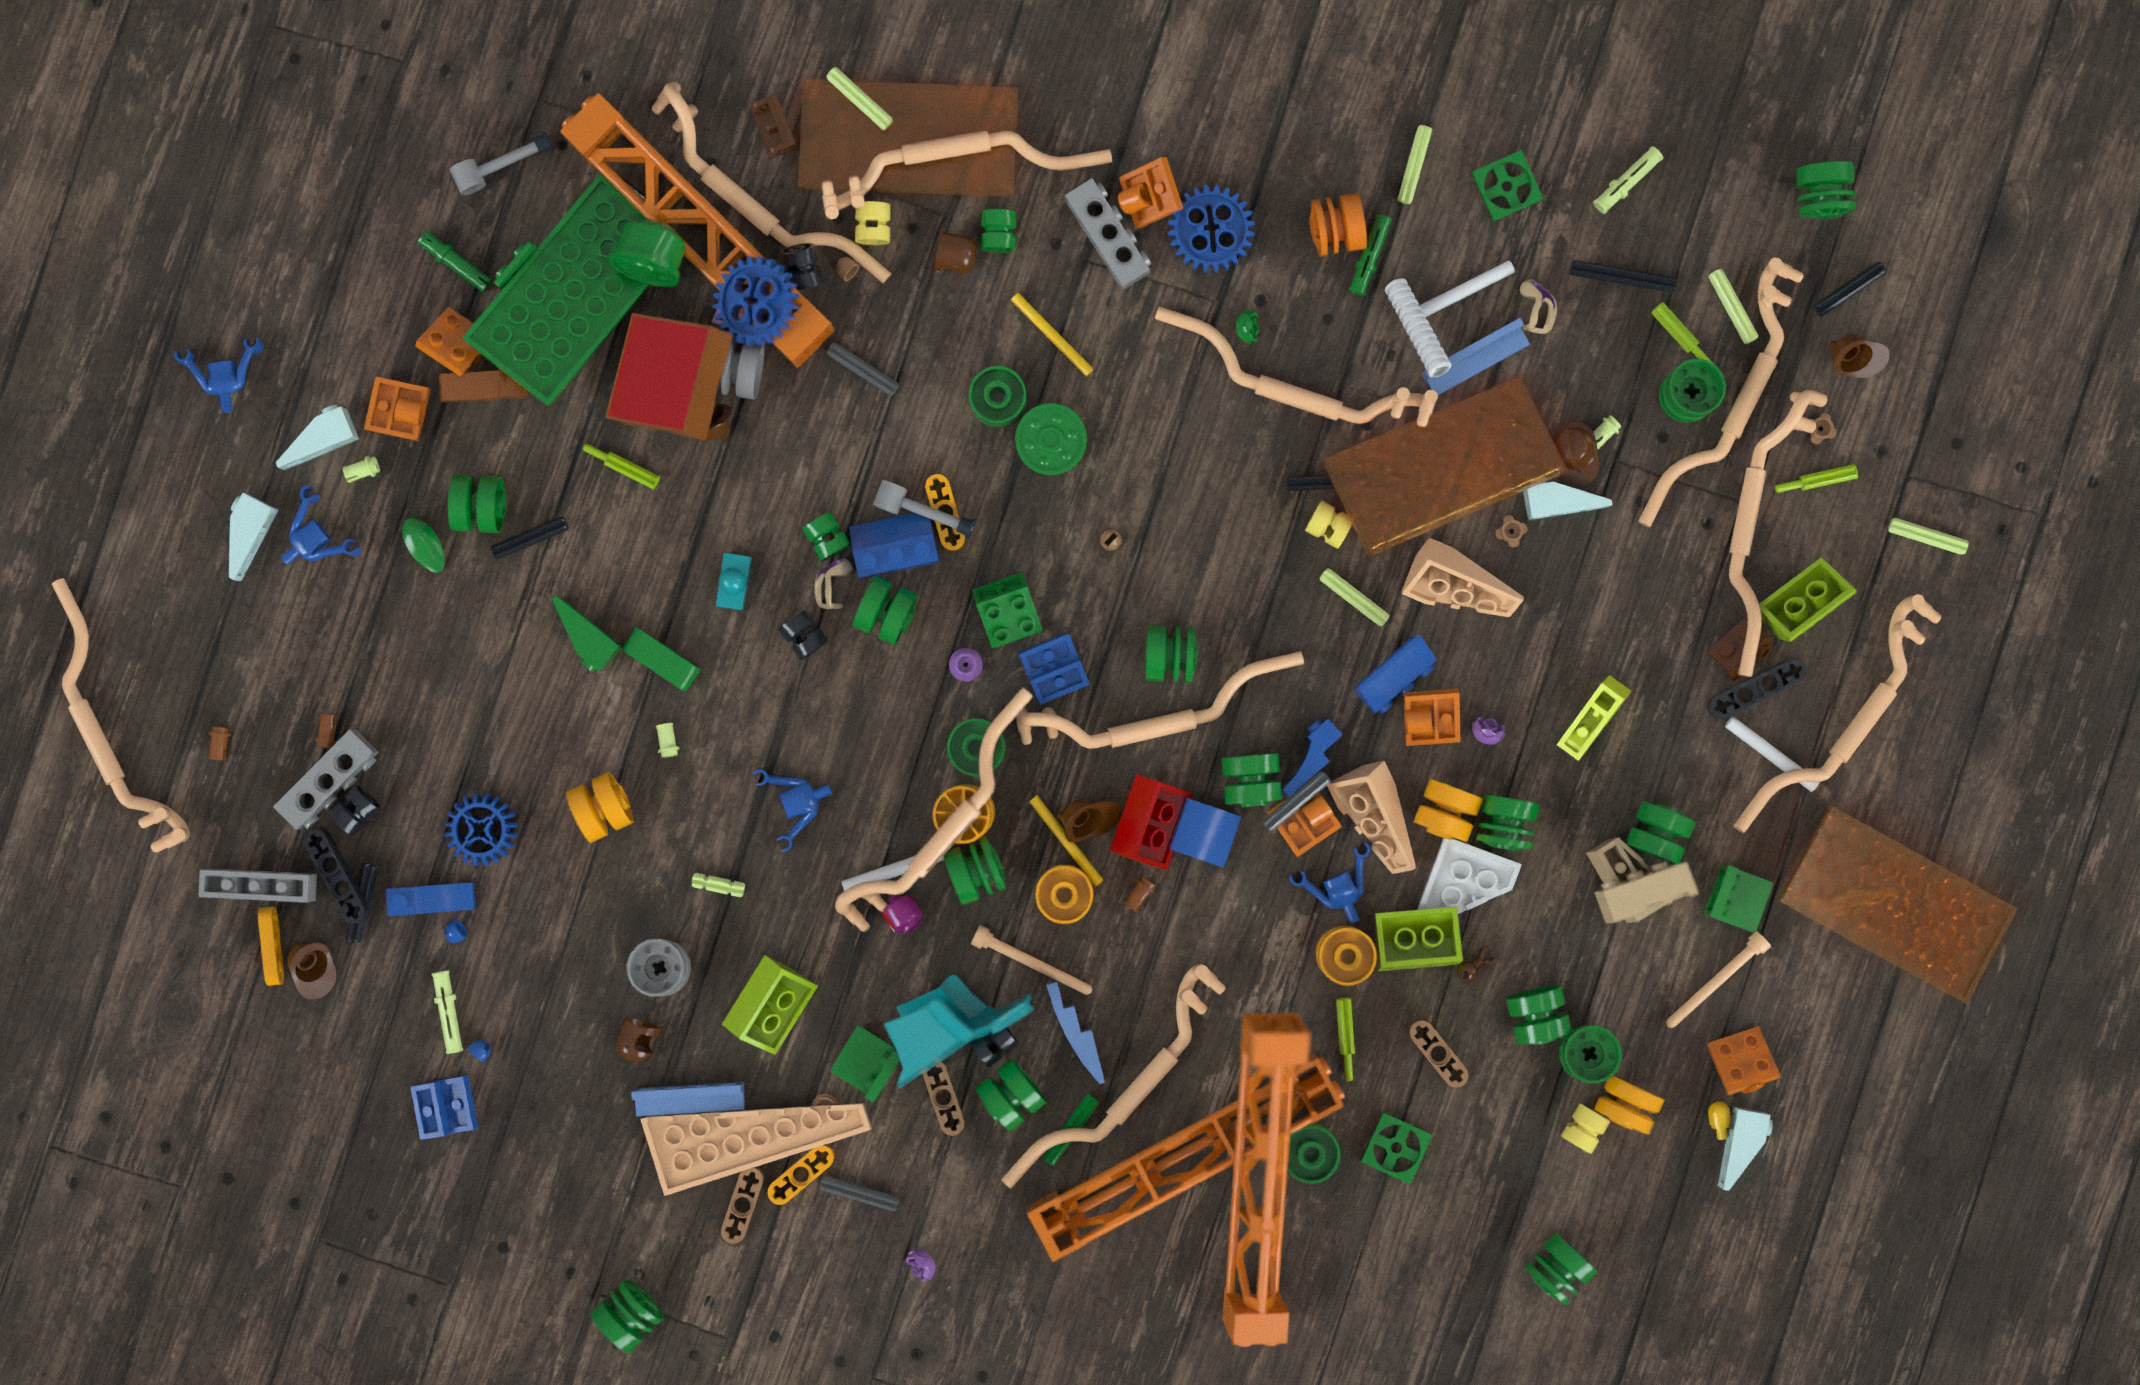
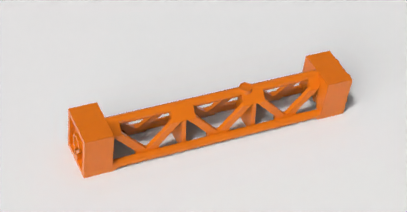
M599 93L595 96H589L582 103V109L575 116L571 115L563 122V129L560 132L567 141L648 220L662 223L670 227L669 223L707 224V263L685 241L686 250L684 256L720 292L721 289L716 286V283L724 284L725 280L721 274H731L729 265H736L738 260H741L744 256L747 259L749 256L754 257L756 260L759 256L763 257ZM623 135L635 148L609 147ZM607 163L645 164L646 201ZM662 173L674 186L659 201V174ZM683 195L697 208L668 210ZM723 234L735 248L720 263V235ZM748 280L743 285H749ZM773 283L769 285V296L774 290ZM795 288L792 290V293L800 296L793 300V304L799 306V309L793 314L796 320L788 319L787 323L791 329H781L783 338L774 335L773 345L798 369L835 330L832 324ZM742 307L739 311L744 315L745 310Z
M1298 1013L1243 1014L1228 1261L1222 1317L1233 1345L1248 1347L1251 1344L1276 1346L1281 1343H1287L1289 1312L1279 1293L1294 1074L1295 1065H1308L1310 1033ZM1250 1063L1252 1066H1259L1252 1076L1249 1075ZM1265 1075L1272 1077L1269 1125H1261L1254 1093ZM1247 1104L1249 1106L1252 1125H1246ZM1245 1135L1256 1146L1247 1158L1243 1157ZM1262 1159L1266 1161L1263 1206L1255 1207L1249 1172L1257 1161ZM1241 1186L1243 1187L1247 1207H1240ZM1239 1216L1250 1228L1241 1240L1238 1238ZM1253 1241L1260 1243L1257 1295L1250 1293L1243 1259L1244 1252ZM1236 1267L1243 1298L1234 1290Z
M1314 1052L1308 1055V1065H1295L1291 1119L1303 1109L1304 1104L1310 1114L1292 1123L1290 1134L1344 1107L1341 1099L1345 1098L1338 1083L1335 1080L1330 1081L1328 1075L1332 1074L1327 1062L1322 1056L1318 1058ZM1272 1082L1254 1091L1256 1104L1271 1097ZM1238 1100L1061 1195L1055 1190L1029 1204L1027 1215L1052 1262L1234 1165L1235 1152L1232 1146H1235L1237 1119L1231 1122L1230 1118L1238 1113ZM1270 1101L1258 1107L1259 1118L1270 1114ZM1250 1112L1246 1114V1125L1252 1123ZM1204 1132L1207 1133L1204 1137L1154 1162V1159ZM1245 1135L1244 1143L1251 1142L1250 1139ZM1213 1144L1215 1149L1193 1170L1162 1177L1161 1171ZM1253 1144L1244 1149L1243 1157L1247 1158L1256 1146ZM1227 1149L1231 1157L1206 1169ZM1127 1173L1130 1174L1129 1177L1091 1196L1090 1198L1080 1203L1077 1202V1200L1109 1184L1110 1182L1126 1175ZM1182 1182L1160 1195L1157 1194L1155 1187ZM1136 1185L1138 1191L1115 1212L1085 1217L1084 1213ZM1147 1192L1151 1193L1152 1199L1129 1211ZM1104 1223V1225L1083 1236L1079 1234L1076 1228Z

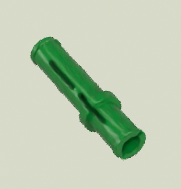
M1376 214L1367 239V247L1363 250L1360 261L1356 262L1355 268L1357 270L1351 287H1349L1350 292L1359 296H1365L1370 278L1377 270L1375 265L1388 228L1392 222L1391 218Z
M428 230L423 233L425 237H420L417 242L419 246H422L434 255L437 262L446 264L482 293L487 291L486 286H491L492 278H489L453 251V246L449 243L445 245Z

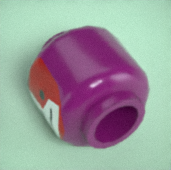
M897 894L886 901L888 906L883 912V917L895 933L908 935L922 924L923 912L911 895L900 897Z

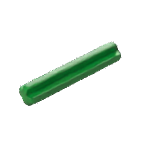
M1087 1094L1062 1130L1082 1128L1098 1106L1099 1101L1092 1095ZM1071 1142L1061 1143L1046 1150L1043 1160L1054 1166Z

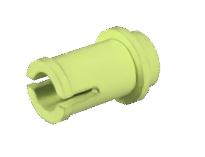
M1611 415L1608 418L1604 417L1602 419L1604 422L1594 431L1598 450L1612 435L1618 434L1619 429L1622 427Z
M366 456L363 461L343 467V473L348 483L369 475L374 477L376 473L380 472L377 459L375 457L370 458L369 456Z
M673 723L656 725L660 745L658 753H661L662 758L678 755L677 750H679V746H676Z

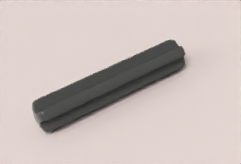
M833 342L828 348V356L883 392L893 396L898 390L899 384L836 342Z
M1323 771L1319 772L1262 821L1263 825L1268 831H1274L1330 783V778Z
M824 1175L820 1183V1189L886 1210L895 1211L898 1206V1196Z

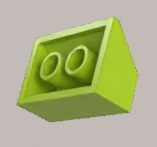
M1821 557L1759 604L1763 624L1779 640L1791 642L1855 594L1856 589Z
M1457 907L1376 913L1375 945L1378 971L1459 965L1463 961Z
M764 955L722 1025L737 1038L776 1055L818 985L783 963Z

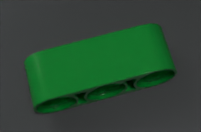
M637 626L621 648L625 653L684 692L688 690L701 671L696 665Z

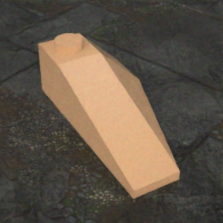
M1429 538L1416 554L1402 589L1403 595L1424 604L1446 603L1451 604V608L1460 609V606L1476 608L1479 613L1510 617L1524 600L1521 594L1459 551L1432 538Z
M1385 761L1362 765L1336 778L1327 785L1338 809L1343 815L1347 813L1357 825L1354 827L1359 834L1364 833L1373 844L1372 850L1392 874L1411 871L1416 868L1396 784Z

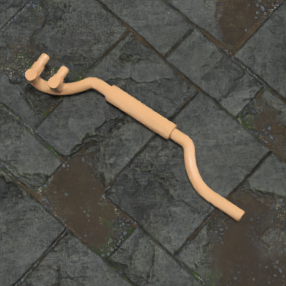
M671 82L664 86L663 91L652 106V111L658 115L671 103L678 115L672 128L677 132L682 131L684 159L691 168L702 176L700 180L766 236L770 234L786 247L802 243H813L814 246L835 247L850 255L880 282L884 283L892 273L859 245L846 237L826 232L791 235L779 225L780 220L714 164L708 165L696 153V132L693 118L698 114L696 106L687 105L680 94L681 86L679 83Z
M986 130L902 145V149L880 153L872 160L869 169L861 180H859L858 176L849 177L850 190L837 197L836 193H834L832 182L830 180L823 181L822 198L826 216L829 219H835L839 215V210L853 205L855 208H860L864 205V195L875 184L886 165L901 162L909 165L991 151L990 147L1005 144L1011 145L1029 161L1052 170H1071L1112 163V155L1110 149L1066 157L1050 156L1033 148L1017 133L1001 131L988 134Z
M1776 257L1769 261L1761 275L1758 287L1760 313L1770 334V341L1764 353H1759L1721 429L1723 435L1718 445L1714 449L1686 456L1670 466L1656 484L1638 520L1639 523L1651 527L1670 487L1680 475L1696 466L1722 460L1729 453L1735 439H1740L1778 363L1776 357L1784 341L1783 329L1774 313L1773 303L1776 302L1788 307L1792 299L1772 286L1776 275L1785 279L1789 278L1795 282H1801L1804 276L1802 272L1793 269L1792 266L1782 262L1781 259Z
M1160 306L1155 316L1157 320L1198 333L1207 338L1221 354L1229 376L1237 384L1256 390L1255 394L1335 421L1340 418L1351 423L1363 424L1392 409L1391 416L1399 419L1405 406L1420 407L1417 425L1425 427L1438 399V394L1434 390H1428L1425 394L1410 393L1407 388L1402 387L1395 394L1384 397L1361 411L1343 406L1342 401L1264 375L1257 377L1243 372L1226 338L1217 329L1204 321Z
M1814 390L1790 394V400L1794 402L1790 412L1775 430L1757 443L1753 451L1750 468H1746L1729 553H1732L1729 578L1731 584L1740 594L1748 615L1747 634L1739 675L1752 677L1762 626L1758 600L1742 573L1745 557L1750 555L1767 472L1764 470L1766 455L1771 448L1786 438L1792 430L1807 433L1814 432L1816 429L1815 421L1802 416L1808 405L1823 407L1827 403V396Z
M62 578L53 582L52 586L72 624L75 636L73 656L62 678L63 691L70 704L68 709L106 785H111L117 799L123 806L150 813L139 819L138 822L141 828H147L161 821H166L174 829L150 845L153 852H159L165 848L169 849L181 842L187 841L190 837L188 825L178 813L160 802L130 794L123 780L125 775L87 699H82L76 687V680L82 671L88 652L89 635L86 622L65 579Z
M1917 594L1905 598L1894 610L1888 631L1889 650L1894 670L1885 683L1878 685L1829 751L1831 755L1821 768H1805L1784 772L1768 781L1733 826L1738 831L1745 833L1769 799L1780 789L1799 782H1822L1829 779L1842 762L1847 763L1896 697L1897 693L1895 691L1907 674L1908 665L1903 651V636L1910 638L1919 645L1926 639L1923 634L1916 630L1917 628L1910 620H1905L1907 615L1914 609L1933 623H1938L1941 619V615L1925 601L1922 595Z
M1299 651L1248 664L1231 676L1218 693L1213 705L1204 710L1195 712L1192 709L1111 727L1108 728V732L1088 735L1071 721L1057 716L1050 707L1044 708L1042 713H1028L1023 707L1015 716L1017 728L1024 745L1031 744L1032 742L1031 726H1045L1050 739L1057 738L1059 730L1073 738L1080 746L1088 749L1108 745L1114 748L1196 729L1198 724L1218 719L1224 713L1233 694L1247 680L1260 674L1303 665L1304 659L1302 652Z
M1023 687L988 727L980 748V789L970 800H964L909 862L908 866L910 868L897 881L876 880L863 882L850 887L838 896L835 903L836 911L844 915L862 932H866L870 925L856 909V906L852 904L853 901L862 897L879 911L884 912L888 905L881 898L880 894L897 895L904 893L919 877L924 878L980 815L981 811L979 809L987 802L994 791L995 782L992 761L995 744L1007 725L1033 697L1029 691Z
M1202 964L1194 965L1187 971L1179 986L1176 1001L1178 1037L1167 1049L1163 1048L1106 1111L1108 1115L1098 1127L1094 1129L1068 1128L1045 1135L1023 1154L1001 1181L1011 1189L1034 1162L1051 1147L1072 1141L1098 1142L1108 1136L1117 1124L1121 1126L1178 1062L1176 1058L1191 1041L1192 1028L1189 1006L1201 1015L1207 1011V1006L1192 991L1197 980L1200 979L1217 994H1222L1226 988L1217 979L1218 977Z

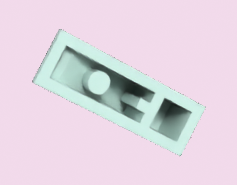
M337 405L323 409V414L316 416L277 460V467L286 470L359 440L348 410Z
M1545 478L1529 481L1530 486L1523 488L1528 520L1612 506L1611 499L1556 482L1546 483Z
M242 493L241 497L238 496L231 506V511L233 512L230 516L229 578L236 581H242L278 512V509L245 493Z
M1732 1106L1731 1126L1728 1127V1139H1726L1718 1181L1720 1188L1729 1191L1765 1144L1766 1137L1770 1136L1772 1132L1773 1122L1770 1120L1771 1115L1762 1111Z

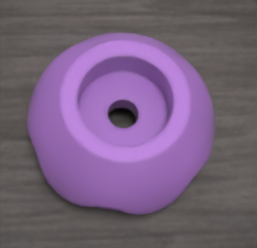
M970 648L958 649L950 657V672L958 680L964 682L974 680L983 669L980 654ZM968 662V667H964L963 663Z
M1478 717L1476 722L1472 724L1475 738L1485 744L1494 745L1500 742L1506 734L1504 733V725H1498L1492 718L1484 720Z
M924 1250L909 1252L906 1263L912 1266V1273L917 1277H921L922 1282L927 1279L930 1280L936 1269L931 1256Z

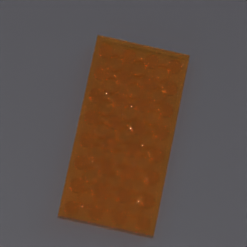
M803 79L798 187L822 189V182L830 180L834 190H850L849 177L858 176L859 180H861L869 169L872 160L878 154L885 151L902 149V145L986 130L988 134L1001 131L1017 133L1018 87L852 81L892 117V124L886 130H882L830 81ZM1005 144L990 147L991 151L905 165L904 162L889 164L883 168L879 178L869 191L1014 197L1016 150L1011 145Z
M1520 376L1433 412L1425 427L1418 426L1417 420H1414L1323 459V464L1368 557L1560 476L1567 471Z
M1833 806L1827 808L1778 899V902L1964 1004L1968 1003L2018 910L2016 907Z

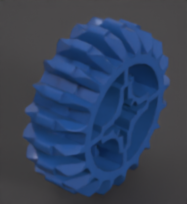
M479 793L473 794V802L468 796L463 797L465 807L459 802L454 804L458 813L454 811L448 812V816L453 818L454 821L445 822L444 825L446 827H452V832H446L444 835L445 837L453 836L454 841L449 842L447 845L449 848L457 845L458 848L453 853L455 856H459L463 852L465 853L462 862L467 863L472 857L473 866H478L481 859L484 866H489L490 857L494 863L500 862L498 853L504 857L509 855L508 851L504 848L505 846L508 848L515 847V844L509 841V838L518 837V833L511 832V828L518 827L519 825L518 822L510 823L509 819L513 818L516 814L515 812L505 813L509 808L508 803H504L499 807L500 797H495L491 802V795L489 793L484 794L483 800H481ZM477 807H484L490 809L493 813L482 820L470 811ZM464 818L469 826V834L465 837V840L461 833ZM498 819L502 825V834L499 841L494 833V826ZM485 823H487L485 825L486 827L484 828V832L486 834L476 836L477 832L479 831V827L477 825H484ZM479 840H483L486 844H490L493 849L487 852H479L473 850L470 846Z

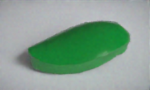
M419 518L407 519L403 524L402 533L410 554L431 572H441L445 561L438 536Z

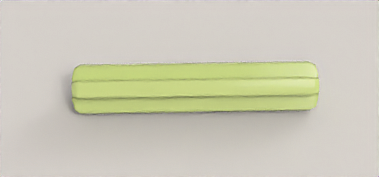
M837 67L832 68L828 72L827 80L882 130H886L892 124V117Z
M1419 125L1397 198L1399 202L1404 204H1411L1432 133V128L1425 125Z
M1718 269L1710 273L1709 279L1743 342L1748 344L1757 339L1758 334L1724 271Z
M1898 518L1891 520L1888 529L1891 533L1960 555L1966 553L1969 545L1967 540Z
M1326 569L1320 576L1321 582L1377 625L1383 626L1389 619L1387 612L1331 569Z

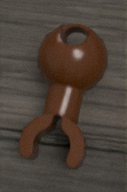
M1490 947L1481 948L1478 952V957L1472 962L1464 961L1460 963L1457 968V975L1461 981H1474L1479 969L1484 965H1493L1498 961L1496 957L1490 961H1482L1485 957V952ZM1460 973H1464V978H1461Z

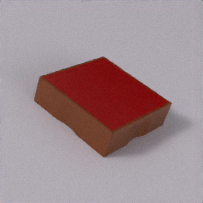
M632 313L605 418L628 426L653 431L663 430L678 436L706 441L715 406L717 386L724 371L733 335L712 326Z

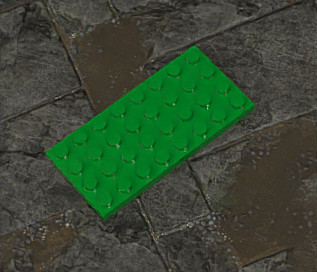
M599 174L462 337L463 341L547 407H550L650 287L649 284L636 281L620 273L609 262L610 254L616 249L623 226L629 222L647 218L602 174Z

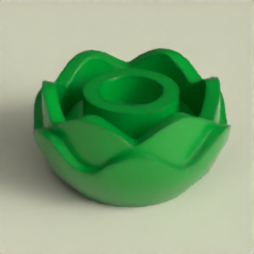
M1252 309L1243 311L1236 321L1237 336L1242 341L1250 344L1252 341H1257L1256 335L1260 329L1256 322L1258 314L1252 311Z

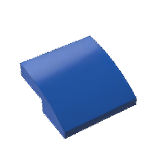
M1068 631L1018 652L1040 705L1090 685Z
M1186 798L1169 849L1224 868L1241 816Z
M468 1075L410 1087L420 1140L478 1128Z

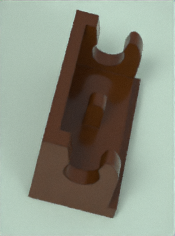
M776 93L751 104L750 110L770 159L798 149Z

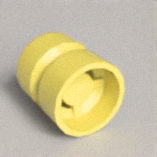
M866 201L862 207L855 208V219L859 221V225L855 227L856 243L863 245H886L890 243V227L886 225L890 221L891 205L889 203ZM868 224H877V227H868Z
M1322 500L1305 531L1317 538L1323 536L1326 543L1338 549L1355 518L1344 512L1336 513L1335 507Z
M1579 1103L1572 1115L1574 1122L1566 1125L1561 1137L1592 1154L1599 1142L1597 1135L1604 1134L1611 1121Z

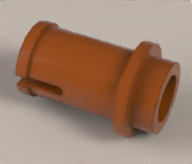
M320 714L318 738H315L317 747L332 748L334 743H337L335 732L338 716Z
M212 726V731H209L211 742L208 759L226 760L228 736H231V733H228V727Z
M1142 877L1141 880L1137 879L1136 882L1138 884L1124 901V904L1137 913L1151 893H1155L1153 889L1156 885L1145 877Z

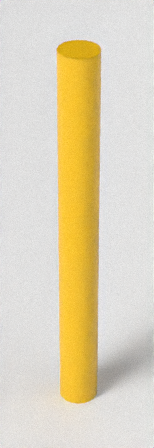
M1019 293L1012 297L1011 301L1086 377L1094 370Z
M1038 795L1031 799L1029 803L1096 887L1104 881L1078 846L1065 838L1063 827Z

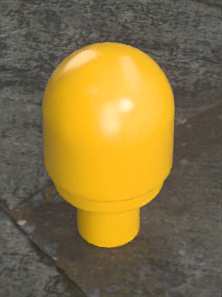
M1716 1101L1708 1109L1709 1123L1711 1128L1716 1129L1717 1140L1728 1139L1727 1128L1731 1126L1730 1109L1726 1103Z

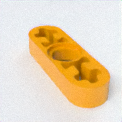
M941 474L930 476L926 481L925 488L931 508L938 510L942 505H948L953 509V516L959 518L948 479ZM938 479L940 483H945V487L942 488L943 497L949 495L950 500H941L934 504L933 499H938V495L935 490L931 491L930 487L934 485V480ZM935 521L944 548L949 551H957L962 548L965 543V535L958 533L957 529L953 528L954 534H960L961 539L957 540V545L952 546L950 542H945V538L949 537L947 528L941 530L940 527L945 524Z
M275 906L262 907L258 910V923L264 978L267 986L281 985L284 982V967L278 913Z
M827 1144L811 1149L771 1183L768 1188L770 1201L777 1205H783L791 1200L831 1166L835 1158L834 1150ZM819 1150L821 1153L827 1151L828 1156L826 1159L828 1162L820 1161L816 1164L815 1168L818 1171L815 1173L813 1167L805 1160L809 1158L811 1163L818 1156L816 1151ZM797 1167H805L808 1170L809 1178L806 1181L800 1182L795 1179L794 1170ZM788 1176L790 1182L798 1188L794 1190L791 1185L785 1192L787 1197H776L774 1195L776 1192L774 1186L783 1187L788 1182L784 1177Z

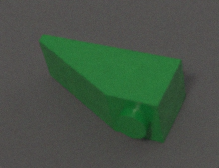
M555 595L552 601L576 653L583 658L580 663L591 672H594L595 669L603 672L621 650L622 646L563 598Z

